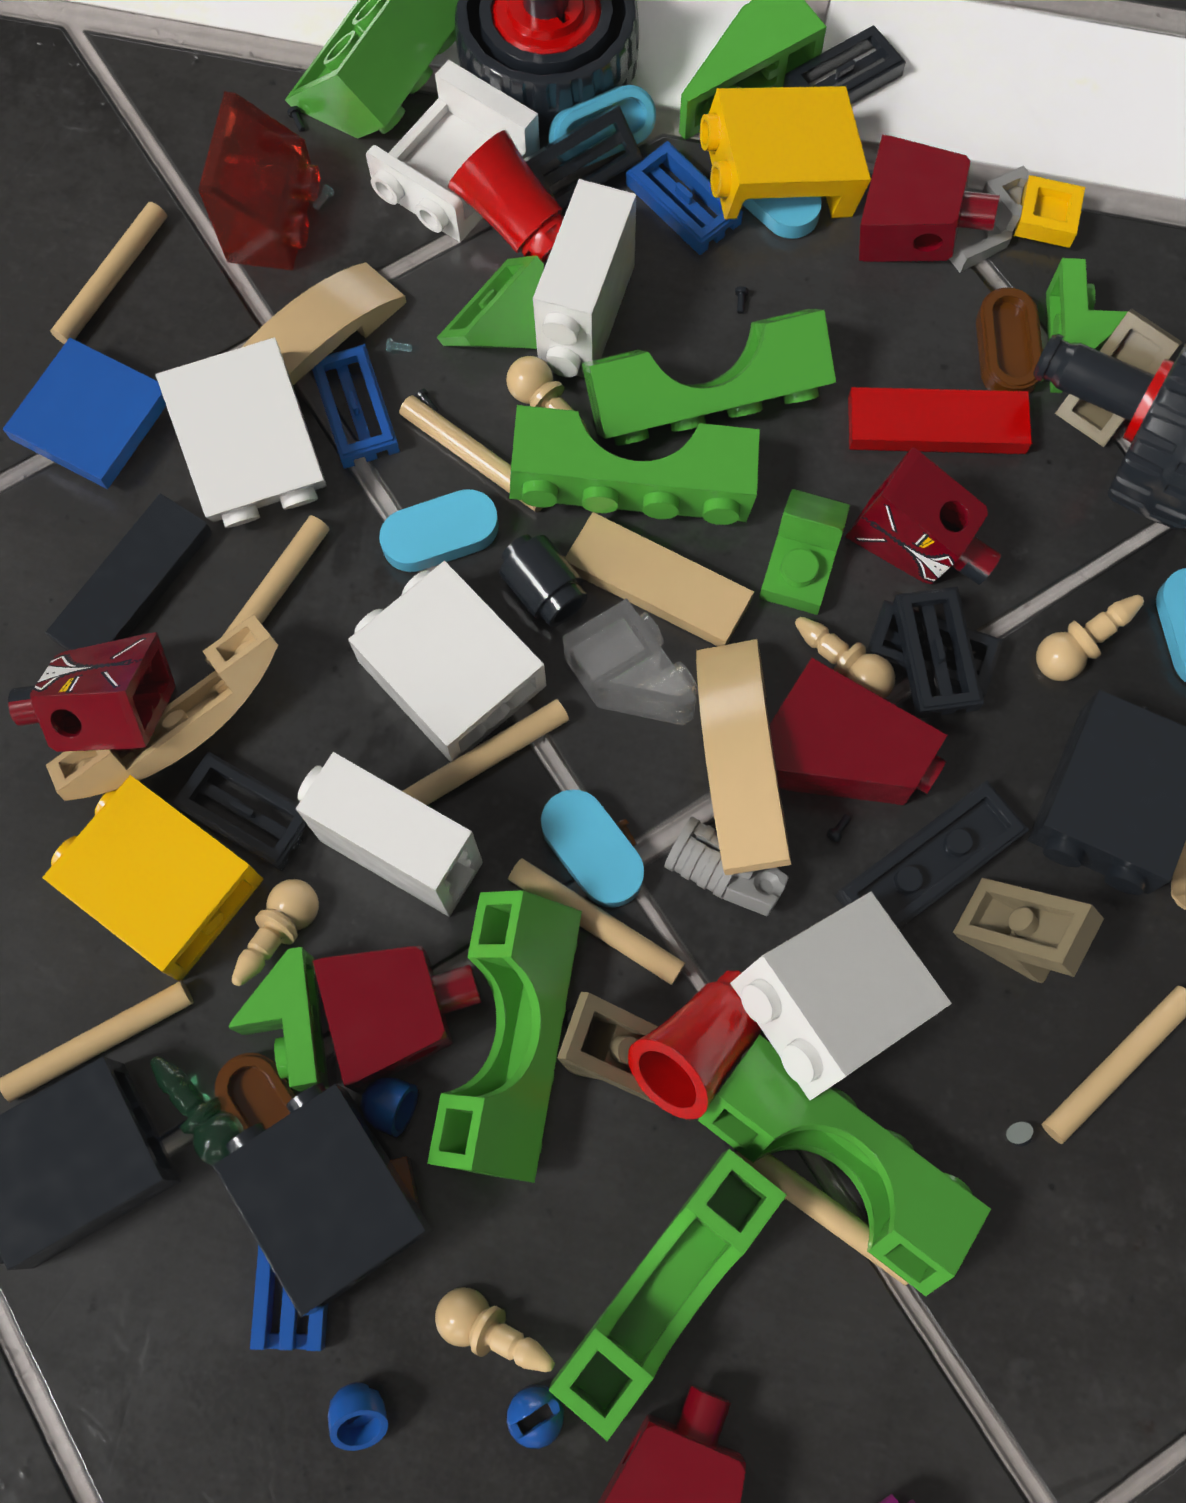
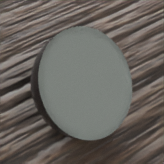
M1016 1122L1008 1128L1006 1136L1013 1145L1023 1147L1032 1141L1034 1131L1029 1123Z

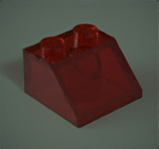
M224 91L198 191L227 263L293 271L298 248H305L307 244L309 222L306 213L309 201H316L319 194V168L317 165L311 164L305 139L237 93Z

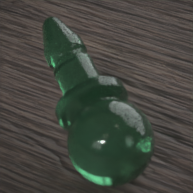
M160 1056L152 1058L150 1065L158 1087L163 1093L169 1094V1100L182 1115L188 1117L179 1129L183 1134H193L192 1142L195 1153L203 1162L213 1166L230 1154L226 1144L244 1131L241 1122L231 1113L221 1111V1102L218 1096L205 1103L202 1093L191 1081L186 1080V1074L181 1068Z

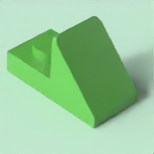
M1062 258L1046 291L1048 341L1052 335L1061 334L1065 336L1064 340L1067 342L1081 343L1100 351L1128 311L1093 310L1095 286L1094 284L1087 283L1086 259ZM1050 382V393L1063 392Z
M792 489L784 509L759 599L818 615L835 555L844 531L850 507L849 504Z
M303 947L290 948L284 953L232 1019L229 1029L241 1035L283 1029L284 1037L276 1038L274 1043L276 1067L280 1078H288L289 1087L300 1092L318 1083H323L327 1089L329 1088L317 979L313 965L314 957Z

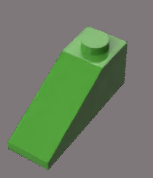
M751 0L740 9L681 94L679 133L684 140L700 132L702 116L709 114L717 88L783 87L787 72L822 54L827 26L805 0Z

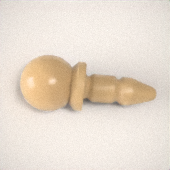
M524 356L512 363L507 372L506 382L509 392L515 399L522 403L530 404L533 407L573 410L561 397L564 392V386L559 381H553L552 371L544 360L535 356ZM582 420V423H583V425H584L586 431L588 432V429H587V427H586L584 421Z
M1134 595L1114 602L1108 607L1106 612H1101L1088 621L1084 628L1076 621H1073L1068 625V632H1057L1047 636L1040 643L1036 652V662L1040 671L1046 677L1055 681H1068L1077 677L1085 668L1087 658L1096 659L1101 655L1096 643H1102L1116 633L1118 627H1124L1131 622L1144 603L1143 597Z
M805 617L796 619L795 625L805 642L812 648H817L818 653L831 664H836L833 670L883 699L890 695L895 685V672L887 659L877 654H866V647L860 642L854 644L849 649L847 643L834 633L830 634L829 629L821 623Z
M288 879L278 883L270 891L266 903L267 910H261L255 917L259 930L248 943V949L243 950L238 957L232 975V983L234 985L241 986L260 973L265 966V960H269L281 943L293 944L298 937L297 930L307 927L315 919L319 909V901L315 890L308 883L298 879Z
M456 1288L448 1292L440 1300L435 1313V1323L439 1334L449 1344L458 1347L471 1346V1351L480 1357L487 1355L492 1350L508 1360L514 1359L515 1364L523 1369L551 1372L554 1368L555 1363L544 1348L536 1340L530 1337L524 1338L523 1333L505 1324V1311L498 1306L489 1307L487 1300L480 1292L472 1288Z

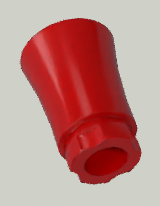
M502 130L488 139L462 164L451 178L448 188L474 208L516 253L521 252L524 257L537 255L542 263H544L549 258L564 220V216L561 214L563 209L548 193L525 162L507 130Z
M728 970L716 982L707 983L686 1005L662 1025L630 1046L628 1063L632 1075L642 1091L666 1112L683 1119H697L703 1116L722 1082L741 1056L761 1034V1028L747 1014L742 1005L741 998L730 984L742 972Z

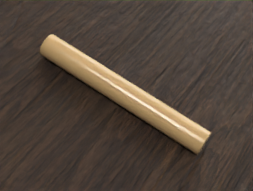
M148 202L50 330L57 340L63 344L69 338L75 340L166 220L167 214L160 206L153 202Z
M414 395L405 399L399 411L401 416L510 493L511 465ZM519 500V501H521L523 504H525L526 506H528L530 509H532L533 511H535L536 513L539 512V511H541V509H542V508H540V507H533V506L527 505V504L524 503L522 500Z
M312 515L308 517L223 636L253 614L261 624L264 622L329 532V527L322 520ZM206 658L205 662L214 668L208 658Z
M556 699L404 789L402 792L425 805H429L569 721V717L562 704Z
M523 858L517 862L508 878L509 881L527 892L582 911L580 927L670 985H673L685 966V962Z
M179 981L0 1078V1091L3 1097L8 1102H12L193 1004V999L183 981Z
M1176 986L1042 1123L1044 1130L1055 1141L1063 1144L1186 1018V988Z
M736 1151L735 1154L787 1195L785 1197L786 1200L906 1286L908 1284L867 1252L869 1225L773 1155L769 1154L752 1163Z

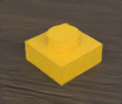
M1029 175L1022 192L1020 205H1023L1014 236L1070 248L1078 231L1085 187Z

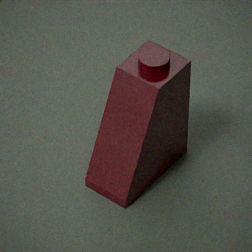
M811 658L769 725L778 787L782 790L905 805L916 788L926 794L928 793L946 763V760L936 755L947 737L946 734L814 658Z

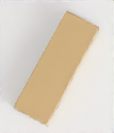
M592 512L565 557L583 579L716 646L728 644L753 599L754 591Z

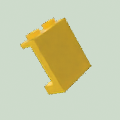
M846 86L717 88L709 114L702 116L700 143L702 149L709 151L712 163L710 176L711 191L715 198H720L724 219H737L742 204L747 199L826 196L831 218L853 217L871 178Z
M131 775L118 789L107 792L102 796L95 808L93 819L78 836L70 837L59 846L52 857L51 868L42 877L156 968L177 981H182L264 880L248 863Z

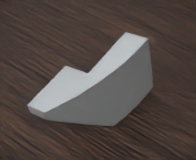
M1024 166L986 182L981 193L1000 195L994 230L986 231L959 227L954 254L949 259L959 273L1007 248L1012 238V233L1021 217L1023 205H1020L1022 191L1029 173Z

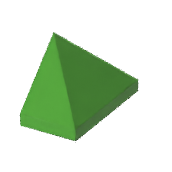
M535 255L507 259L437 336L440 343L448 347L537 349L533 296L544 271V264L539 257Z

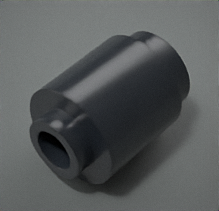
M529 534L523 535L514 540L504 550L502 554L504 563L500 568L499 574L537 620L544 619L550 627L558 626L578 612L587 601L588 594L582 588V577L546 535H538L533 538Z

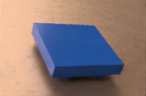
M69 338L3 427V431L14 442L108 489L163 412L166 403L158 381Z

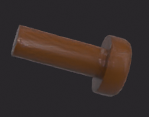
M623 819L616 823V825L634 847L637 843L626 826L629 822L627 819Z

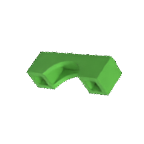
M805 309L752 322L747 344L737 362L720 377L705 383L681 384L673 380L660 369L649 352L639 349L582 363L596 432L605 439L613 437L615 445H626L648 439V428L669 423L672 431L693 429L698 427L699 423L706 424V414L726 409L728 417L754 414L763 410L761 401L783 396L785 404L811 400L819 397L818 387L836 383L825 311L820 309Z
M517 405L509 499L522 500L527 505L540 508L551 507L555 504L583 506L586 510L594 513H611L618 509L643 512L645 515L655 519H670L680 515L704 518L705 521L716 525H728L737 521L747 522L757 496L760 429L699 423L690 440L675 453L652 461H633L615 456L600 447L586 431L578 411Z
M524 890L480 892L467 958L485 976L493 993L496 1007L495 1038L490 1054L480 1071L461 1087L441 1093L427 1164L535 1183L582 911Z
M761 1035L758 1036L714 1096L704 1115L698 1119L700 1123L752 1163L777 1151L803 1150L820 1155L838 1166L854 1183L865 1204L869 1221L867 1252L924 1296L929 1295L955 1277L991 1211V1208L972 1195L970 1188L962 1180L940 1171L916 1153L906 1138L894 1131L884 1129L860 1111L852 1098L843 1091L830 1087L809 1101L799 1084L786 1072L782 1060L772 1044Z
M731 1149L724 1151L553 1379L549 1391L608 1441L653 1380L664 1358L696 1311L728 1270L744 1255L787 1195Z

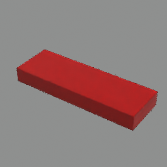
M851 387L849 393V450L910 451L914 447L921 452L1026 454L1032 444L1029 391Z

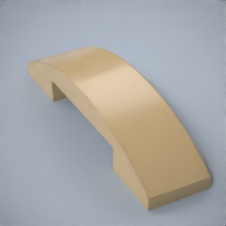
M361 263L337 272L306 290L269 319L242 347L275 337L292 385H294L356 330L365 338L368 337L407 303L405 295L368 263Z
M253 614L203 650L215 671L166 706L146 747L66 751L46 764L56 792L64 801L87 798L118 789L129 775L140 781L175 763L211 737L242 706L263 677L278 644Z
M758 639L696 650L698 695L706 765L725 876L791 865L765 699L767 696Z

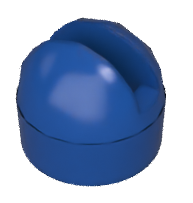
M383 1077L370 1083L362 1093L360 1104L365 1120L374 1129L390 1136L398 1137L412 1118L418 1099V1088L414 1084L394 1077Z
M352 1382L341 1387L330 1400L328 1426L331 1442L336 1447L347 1451L362 1450L373 1446L385 1436L388 1430L386 1408L377 1390L369 1388L364 1383Z
M530 1385L524 1387L516 1393L509 1404L506 1418L508 1430L514 1440L526 1448L540 1449L546 1447L558 1437L562 1430L564 1422L563 1404L546 1386ZM547 1403L554 1415L523 1434L517 1422Z

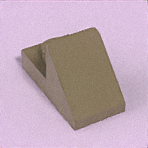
M1131 309L1116 327L1100 352L1155 375L1163 360H1171L1183 342ZM1070 394L1055 413L1103 447L1107 445L1127 420Z
M982 878L953 933L960 940L1027 978L1043 983L1050 970L1075 977L1104 918L1091 904Z
M581 992L559 1051L558 1060L572 1074L603 1080L654 1103L642 1091L632 1075L628 1063V1051L634 1042L658 1026L591 993Z

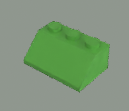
M357 0L286 97L285 101L291 107L298 106L301 113L357 139L378 130L382 134L387 133L403 117L405 109L401 104L408 94L418 91L431 77L433 69L429 64L434 57L445 52L456 41L455 8L458 0Z

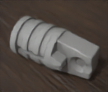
M693 816L690 817L679 834L664 865L666 869L681 874V877L697 883V886L704 890H710L713 892V895L765 916H768L774 909L789 879L778 868L725 876L716 829L700 823V820Z

